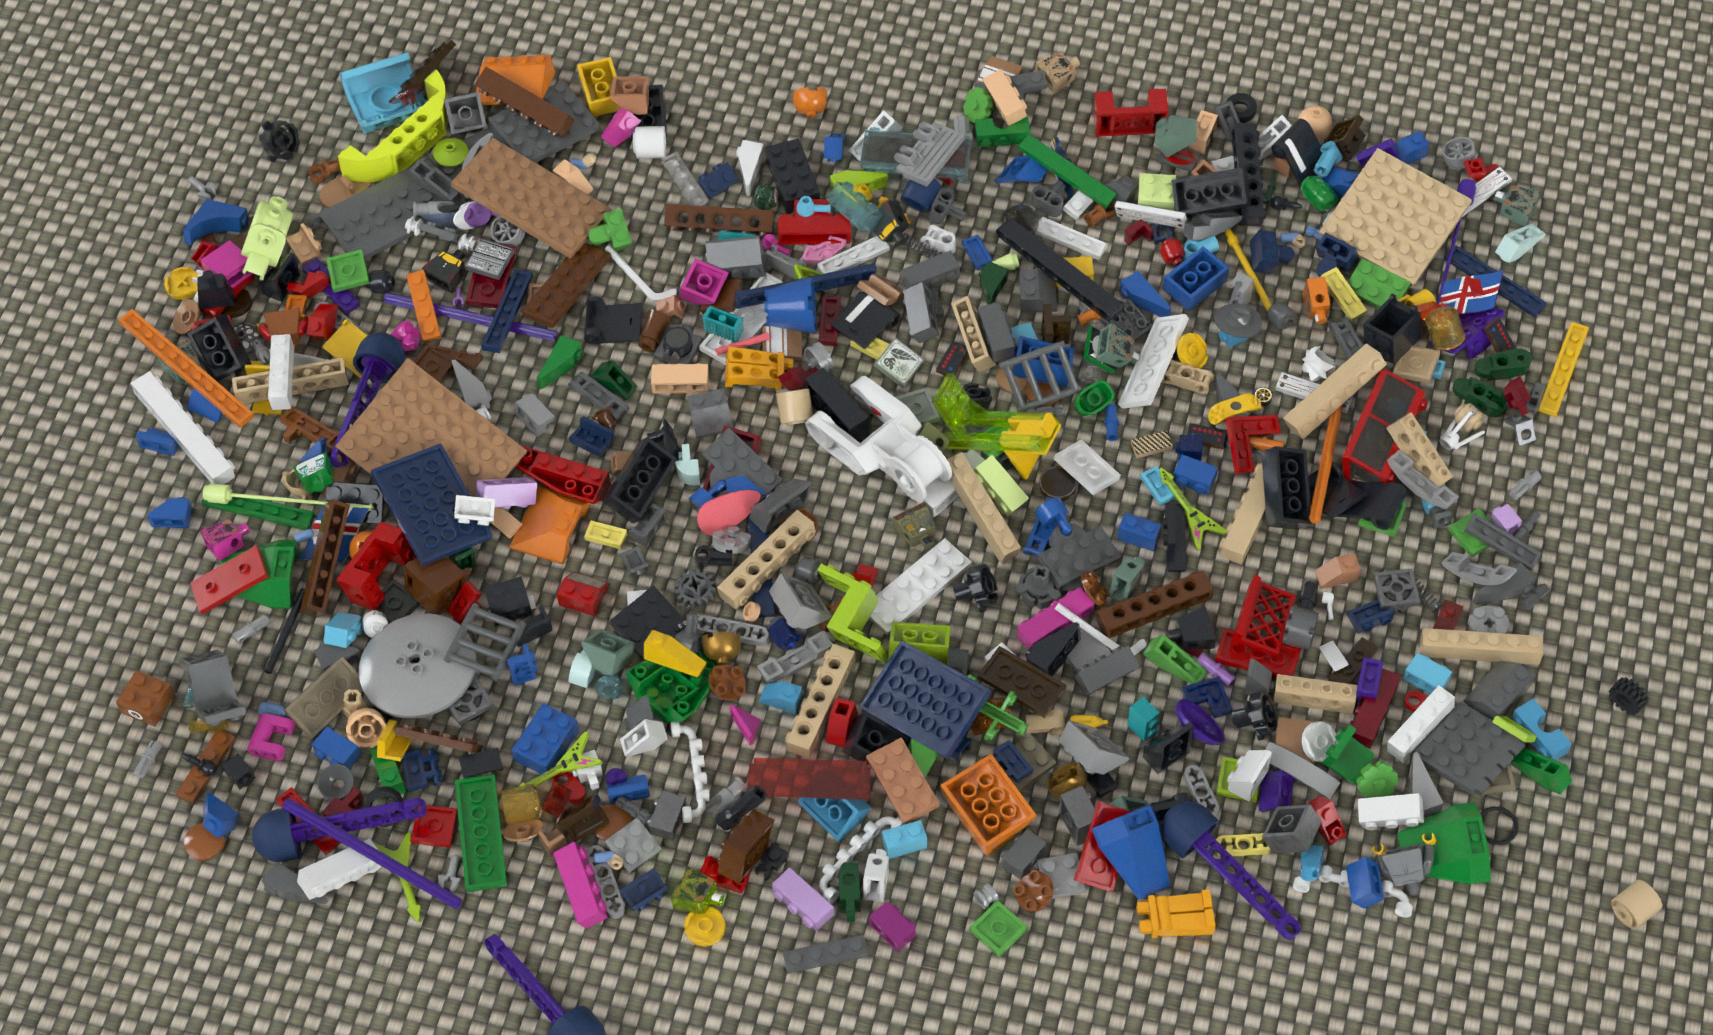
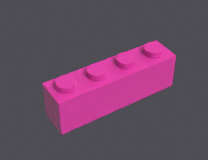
M1081 587L1076 590H1070L1065 597L1055 600L1047 609L1038 611L1033 618L1020 623L1017 637L1027 649L1034 647L1042 639L1073 624L1072 621L1055 610L1058 603L1081 619H1085L1094 613V602Z
M572 842L554 852L553 854L578 924L587 929L608 918L605 911L607 906L600 897L599 892H601V889L594 880L593 875L595 872L591 864L588 863V852L585 847Z

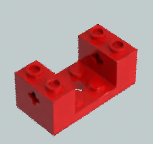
M1166 88L1148 89L1147 106L1114 108L1113 91L1095 92L1093 117L1096 137L1155 134L1156 123L1161 118L1168 117L1169 114Z
M380 521L336 580L351 603L374 611L385 598L384 593L376 582L378 576L390 561L405 566L416 555L401 528Z

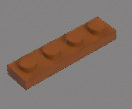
M217 729L198 759L202 761L205 758L206 761H212L217 765L218 769L236 741L235 736ZM198 766L192 767L176 792L178 798L194 805L212 778L204 776L201 771H197Z

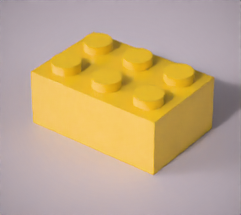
M611 57L578 64L579 81L588 110L593 117L617 112L621 107L610 99L613 77H617Z

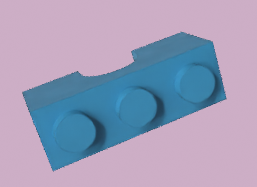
M1531 699L1514 710L1511 720L1536 734L1535 741L1528 743L1537 749L1538 754L1557 760L1569 752L1572 743L1560 729L1547 733L1538 727L1539 724L1543 723L1546 713L1534 699Z

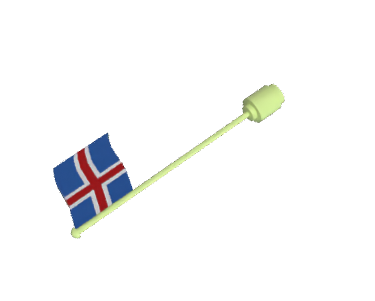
M222 484L205 485L203 489V499L210 503L228 504L232 497L324 506L328 503L327 501L233 493L229 485ZM350 504L337 563H344L349 556L350 542L358 533L367 513L373 510V504ZM324 506L315 520L312 530L319 531ZM308 539L307 545L298 559L312 560L315 549L313 540Z

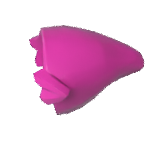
M410 321L401 322L391 332V335L401 342L404 351L417 349L419 339L422 338L419 329L415 328Z

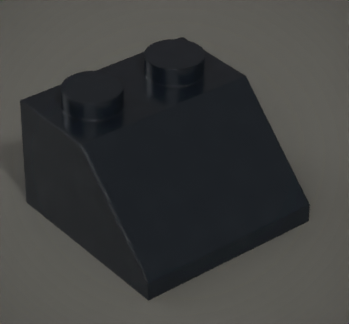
M293 253L280 256L276 268L270 267L264 279L260 281L263 295L282 302L289 292L286 289L288 282L296 283L301 275Z
M522 576L484 587L491 613L512 621L524 619L532 615Z

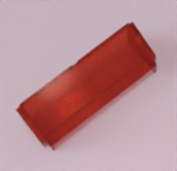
M754 758L753 764H749L747 791L754 785H759L762 789H765L766 797L870 800L871 767H868V761Z

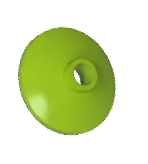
M456 138L444 139L437 143L433 149L435 161L444 167L461 165L469 153L466 143Z

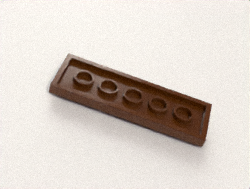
M584 243L571 259L566 257L523 308L522 316L554 328L611 259V253Z

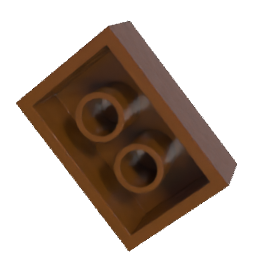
M754 809L748 816L745 815L738 827L735 826L730 837H726L721 844V849L723 850L717 861L719 864L718 873L740 883L768 849L775 820Z

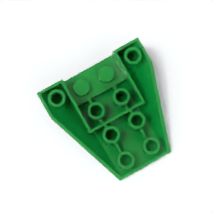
M281 539L258 545L269 577L235 597L272 609H291L293 598L291 587L294 558L299 557L301 542L297 543L296 540ZM250 548L234 552L227 558L220 561V565L226 563L227 561L233 559L241 553L249 550Z
M701 651L695 654L706 661V666L699 677L648 660L638 663L626 672L636 698L640 700L643 696H648L651 711L665 723L682 722L698 710L711 690L709 675L713 668L718 665Z
M1475 802L1453 805L1424 819V823H1418V826L1408 827L1397 833L1400 848L1419 843L1426 845L1422 835L1426 834L1427 841L1432 839V833L1435 835L1436 843L1433 845L1434 861L1431 871L1426 877L1468 885L1491 882L1490 855L1482 816Z

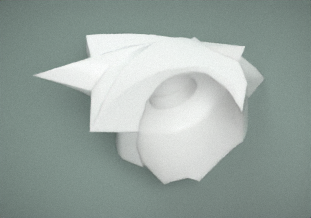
M1321 346L1314 347L1311 350L1307 349L1306 357L1302 358L1305 362L1302 370L1303 372H1309V379L1313 382L1321 378L1327 379V377L1335 372L1336 365L1338 364L1334 362V359L1328 357L1324 351L1320 350Z

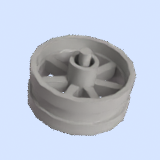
M1467 137L1454 138L1448 141L1442 149L1446 165L1453 169L1465 168L1464 161L1476 159L1477 157L1474 142Z
M501 216L495 218L490 228L491 236L498 244L516 246L523 240L525 235L524 230L519 227L515 230L516 226Z
M820 342L805 348V356L809 363L807 364L808 367L814 368L817 366L818 370L824 367L828 373L834 371L831 353Z

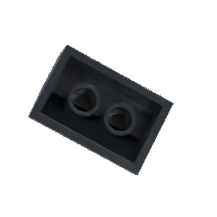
M227 315L215 317L188 333L207 373L216 381H220L243 370L245 365L252 364Z

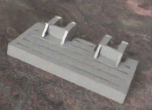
M921 122L919 124L920 130L917 129L913 132V136L919 139L915 146L910 148L904 145L900 148L902 154L896 153L894 155L895 161L900 163L896 171L902 173L903 177L926 187L965 140L964 134L936 122H933L932 125Z

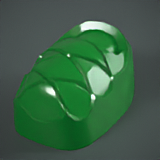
M1308 176L1302 181L1300 187L1302 194L1317 210L1327 213L1336 205L1338 201L1337 195L1325 180L1316 176Z
M1097 381L1078 394L1074 401V408L1082 416L1093 415L1105 408L1114 399V391L1106 381Z

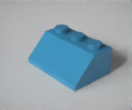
M830 768L817 771L797 801L838 842L859 826L871 809Z

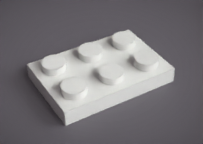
M1082 440L1056 453L1054 460L1092 495L1117 482L1121 476Z

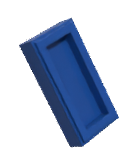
M979 235L961 241V245L977 271L983 266L985 267L988 261H993Z

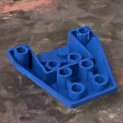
M1152 804L1092 828L1099 848L1138 900L1170 887L1161 825Z

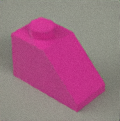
M619 108L600 138L615 148L633 134L641 120L629 111Z

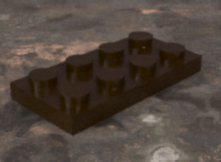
M450 40L447 44L443 42L437 49L435 48L428 55V59H425L419 65L420 67L410 74V78L400 85L402 89L397 94L404 98L416 89L457 44Z
M1001 646L997 648L977 676V679L1008 696L1011 690L1014 691L1015 695L1018 696L1016 702L1043 718L1046 717L1066 690V684Z

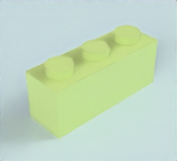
M993 455L974 469L975 474L990 498L997 504L999 511L1007 517L1029 499Z

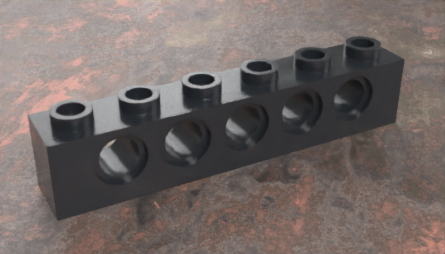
M1235 123L1231 131L1234 169L1242 167L1247 170L1248 174H1251L1248 175L1249 189L1253 190L1250 191L1251 205L1253 206L1238 209V214L1242 216L1239 225L1260 226L1263 219L1266 218V208H1263L1265 193H1262L1264 180L1260 175L1262 162L1259 161L1261 147L1258 146L1259 131L1256 130V124Z

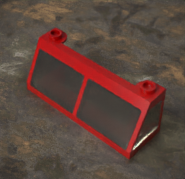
M1381 369L1342 456L1344 479L1350 481L1394 483L1396 474L1393 473L1387 460L1399 450V447L1386 428L1411 412L1416 418L1418 413L1420 414L1422 410L1425 411L1428 400H1425V391L1392 372Z

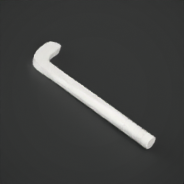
M610 245L605 248V251L611 253L612 259L651 301L657 302L672 295L677 296L676 289L662 293L653 292Z
M1060 603L1055 607L1056 611L1073 623H1079L1080 628L1109 649L1113 650L1120 646ZM1141 639L1134 646L1130 647L1134 656L1147 645L1146 641Z

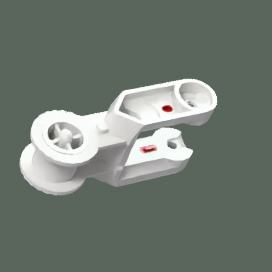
M861 376L850 385L851 389L856 393L854 399L862 410H865L868 414H873L884 424L865 440L859 443L838 427L822 411H818L805 422L812 438L857 475L868 474L880 468L897 482V485L907 496L916 502H922L926 499L925 487L936 478L948 481L953 476L949 462L942 452L938 450L937 446L932 441L924 438V436H917L922 429V425L911 410L866 376Z

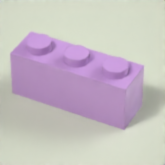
M530 477L477 480L476 497L495 499V507L509 509L511 506L528 507V505H534L536 502L537 482Z
M790 867L772 883L773 896L779 902L783 901L786 903L789 911L794 915L798 914L808 928L812 927L818 931L834 916V907Z

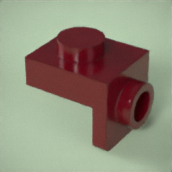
M1140 219L1125 229L1124 242L1130 245L1141 236L1150 242L1153 239V228L1150 224Z

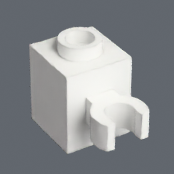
M595 750L583 753V756L598 759ZM601 765L572 771L574 777L578 776L580 783L589 781L592 791L600 788L597 777L603 775Z

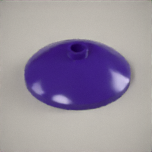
M1180 699L1176 703L1175 710L1180 725L1193 724L1191 739L1194 738L1201 743L1209 745H1221L1224 742L1225 735L1221 727L1205 710L1185 699Z

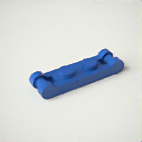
M1038 517L1023 549L1024 554H1032L1036 558H1038L1039 553L1045 551L1049 543V537L1052 534L1048 527L1043 526ZM1033 544H1038L1039 548L1033 547Z

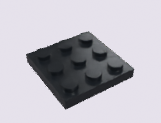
M653 585L613 617L609 624L622 638L635 642L634 652L643 661H646L644 659V642L651 631L654 630L675 638L682 631V629L678 628V622L685 619Z

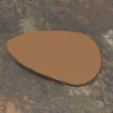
M346 175L337 177L327 182L321 188L319 193L321 203L325 207L330 208L371 187L373 182H353Z

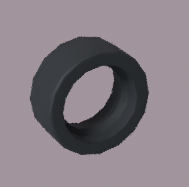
M387 786L377 787L367 796L364 808L372 807L373 801L380 796L390 797L394 802H403V798L394 788ZM397 810L394 814L401 813L402 811ZM373 815L372 817L378 818V817H380V816H378V815ZM395 823L380 825L379 827H389Z

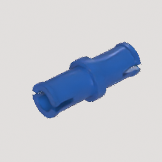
M1108 404L1105 407L1106 419L1104 420L1106 439L1108 441H1116L1118 439L1119 426L1117 406L1115 404Z

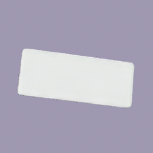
M1334 641L1319 647L1334 671L1349 665Z

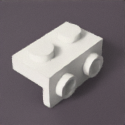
M456 495L454 519H458V523L470 524V520L478 521L477 525L489 526V522H494L495 499Z

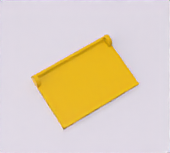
M345 319L342 326L322 348L336 359L343 358L345 366L361 379L362 375L353 365V358L359 344L367 335L348 319Z

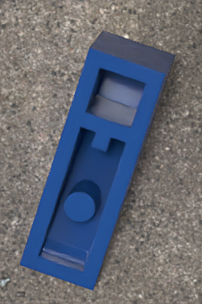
M1421 131L1404 137L1395 145L1400 160L1410 164L1427 156L1429 142Z
M1139 271L1120 281L1119 293L1123 299H1130L1136 307L1156 316L1166 317L1171 315V307Z

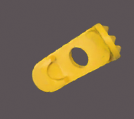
M1246 393L1219 402L1209 410L1208 419L1211 424L1218 425L1229 417L1248 411H1260L1262 409L1261 401L1257 399L1256 395ZM1238 402L1242 407L1239 410H1233L1230 405Z

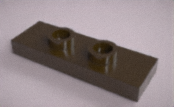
M1361 637L1345 657L1349 665L1334 671L1328 681L1351 684L1361 672L1363 658L1371 659L1378 651V647Z

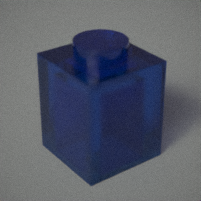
M1203 435L1179 436V442H1175V453L1179 455V460L1182 455L1202 461Z
M780 617L767 628V631L777 647L788 651L794 648L802 638L795 628L786 623L787 620Z

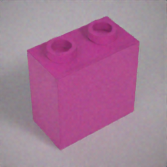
M230 240L201 259L204 271L211 270L213 274H224L232 288L254 274L246 271V274L242 273L248 257L242 256V250Z

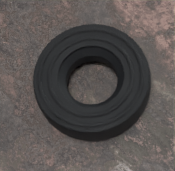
M1236 93L1227 99L1226 102L1232 101L1233 106L1244 104L1248 107L1245 112L1236 111L1240 123L1248 122L1255 117L1257 103L1252 96L1245 93Z

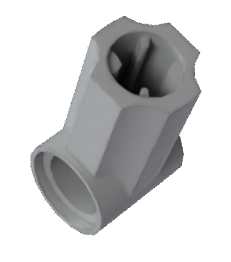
M958 115L953 119L954 130L965 136V140L958 149L973 148L972 132H970L969 118L964 115Z

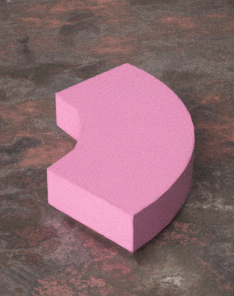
M829 236V240L835 239L841 241V243L831 244V242H823L818 245H806L802 258L808 264L820 263L841 253L846 246L847 240Z

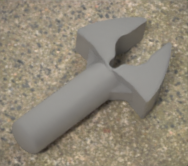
M193 176L188 179L189 183L200 190L197 193L199 199L211 200L210 195L206 192H211L217 196L212 182L204 185Z
M452 855L447 874L444 876L438 875L440 886L444 889L445 884L451 880V893L461 884V879L455 877L460 859L458 855Z

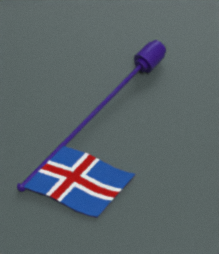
M1464 179L1459 183L1457 192L1472 199L1471 206L1477 189L1476 183L1473 180ZM1461 219L1455 228L1437 300L1438 304L1444 303L1450 307L1449 312L1454 316L1482 313L1494 309L1503 275V270L1490 274L1465 276L1446 281ZM1467 278L1480 279L1484 294L1473 298Z

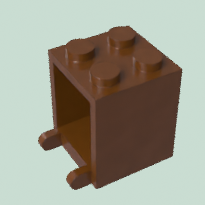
M447 557L422 567L416 558L410 560L405 565V591L429 613L440 615L449 609L464 585L465 578L471 575V569L465 568L461 570Z

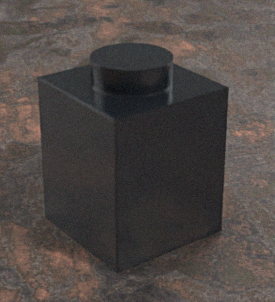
M238 753L222 765L225 774L239 790L249 786L256 778L252 768Z

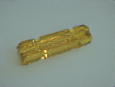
M227 719L222 720V724L210 726V724H206L202 720L198 723L197 721H190L188 728L190 733H197L198 730H201V732H212L217 729L226 731L228 730Z

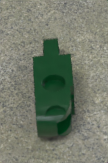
M1522 348L1492 353L1490 357L1481 358L1476 362L1474 372L1479 377L1488 378L1487 381L1523 376L1530 368L1532 356L1530 352Z
M1465 377L1458 378L1454 381L1452 390L1456 396L1465 400L1464 404L1470 403L1489 417L1496 418L1504 414L1507 401L1501 390L1473 377L1469 379Z
M848 861L841 865L840 877H838L840 913H846L847 922H855V912H861L858 861Z

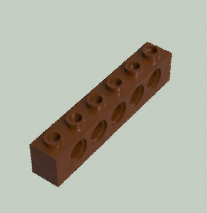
M665 204L664 226H669V230L679 231L680 227L687 228L686 231L697 232V228L704 229V232L715 233V229L730 232L740 231V233L747 234L758 232L759 236L774 233L775 211ZM682 213L688 215V220L685 223H681L679 220ZM700 214L706 216V221L703 224L697 222V217ZM719 215L724 217L722 225L715 223V218ZM737 216H740L742 219L740 226H734L733 219ZM757 217L760 220V224L754 228L751 226V220Z
M1204 571L1192 572L1182 579H1174L1164 586H1156L1151 591L1141 592L1133 598L1123 599L1115 605L1101 608L1097 611L1096 621L1103 634L1110 639L1212 599L1214 589Z

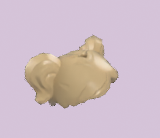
M294 469L291 472H282V483L287 490L296 497L313 500L312 493L306 491Z

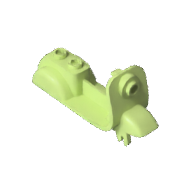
M273 196L269 202L262 200L258 203L241 252L242 256L248 257L242 273L246 274V271L260 275V280H263L268 266L276 268L293 218V212L286 209L288 203L283 198Z

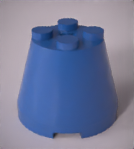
M805 277L765 290L764 310L768 314L766 316L767 327L772 326L805 333L816 332V298L812 277Z

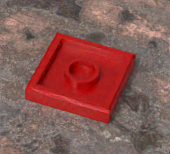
M426 805V814L420 818H415L410 839L411 844L451 848L458 818V808Z

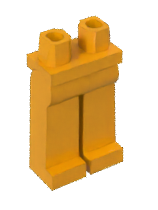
M729 346L725 357V387H733L734 384L775 388V390L781 391L783 385L779 381L778 376L782 375L784 370L793 369V359L784 358V352L776 354Z
M1210 889L1202 890L1201 893L1168 897L1150 895L1148 900L1137 902V915H1148L1149 920H1139L1140 934H1151V938H1158V936L1214 935L1216 926Z

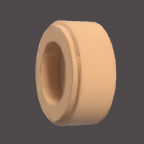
M752 601L748 602L743 609V618L754 622L759 617L760 605Z

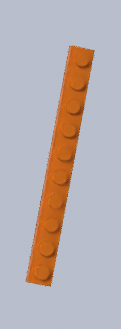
M131 309L118 319L121 326L239 428H242L254 418L251 410L136 311Z

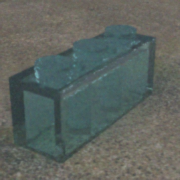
M836 182L826 199L863 232H872L882 216V213L877 210L878 207L868 202L864 194L854 190V186L849 182Z

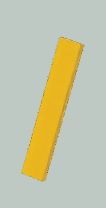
M1571 321L1540 403L1539 412L1554 417L1557 416L1589 327Z

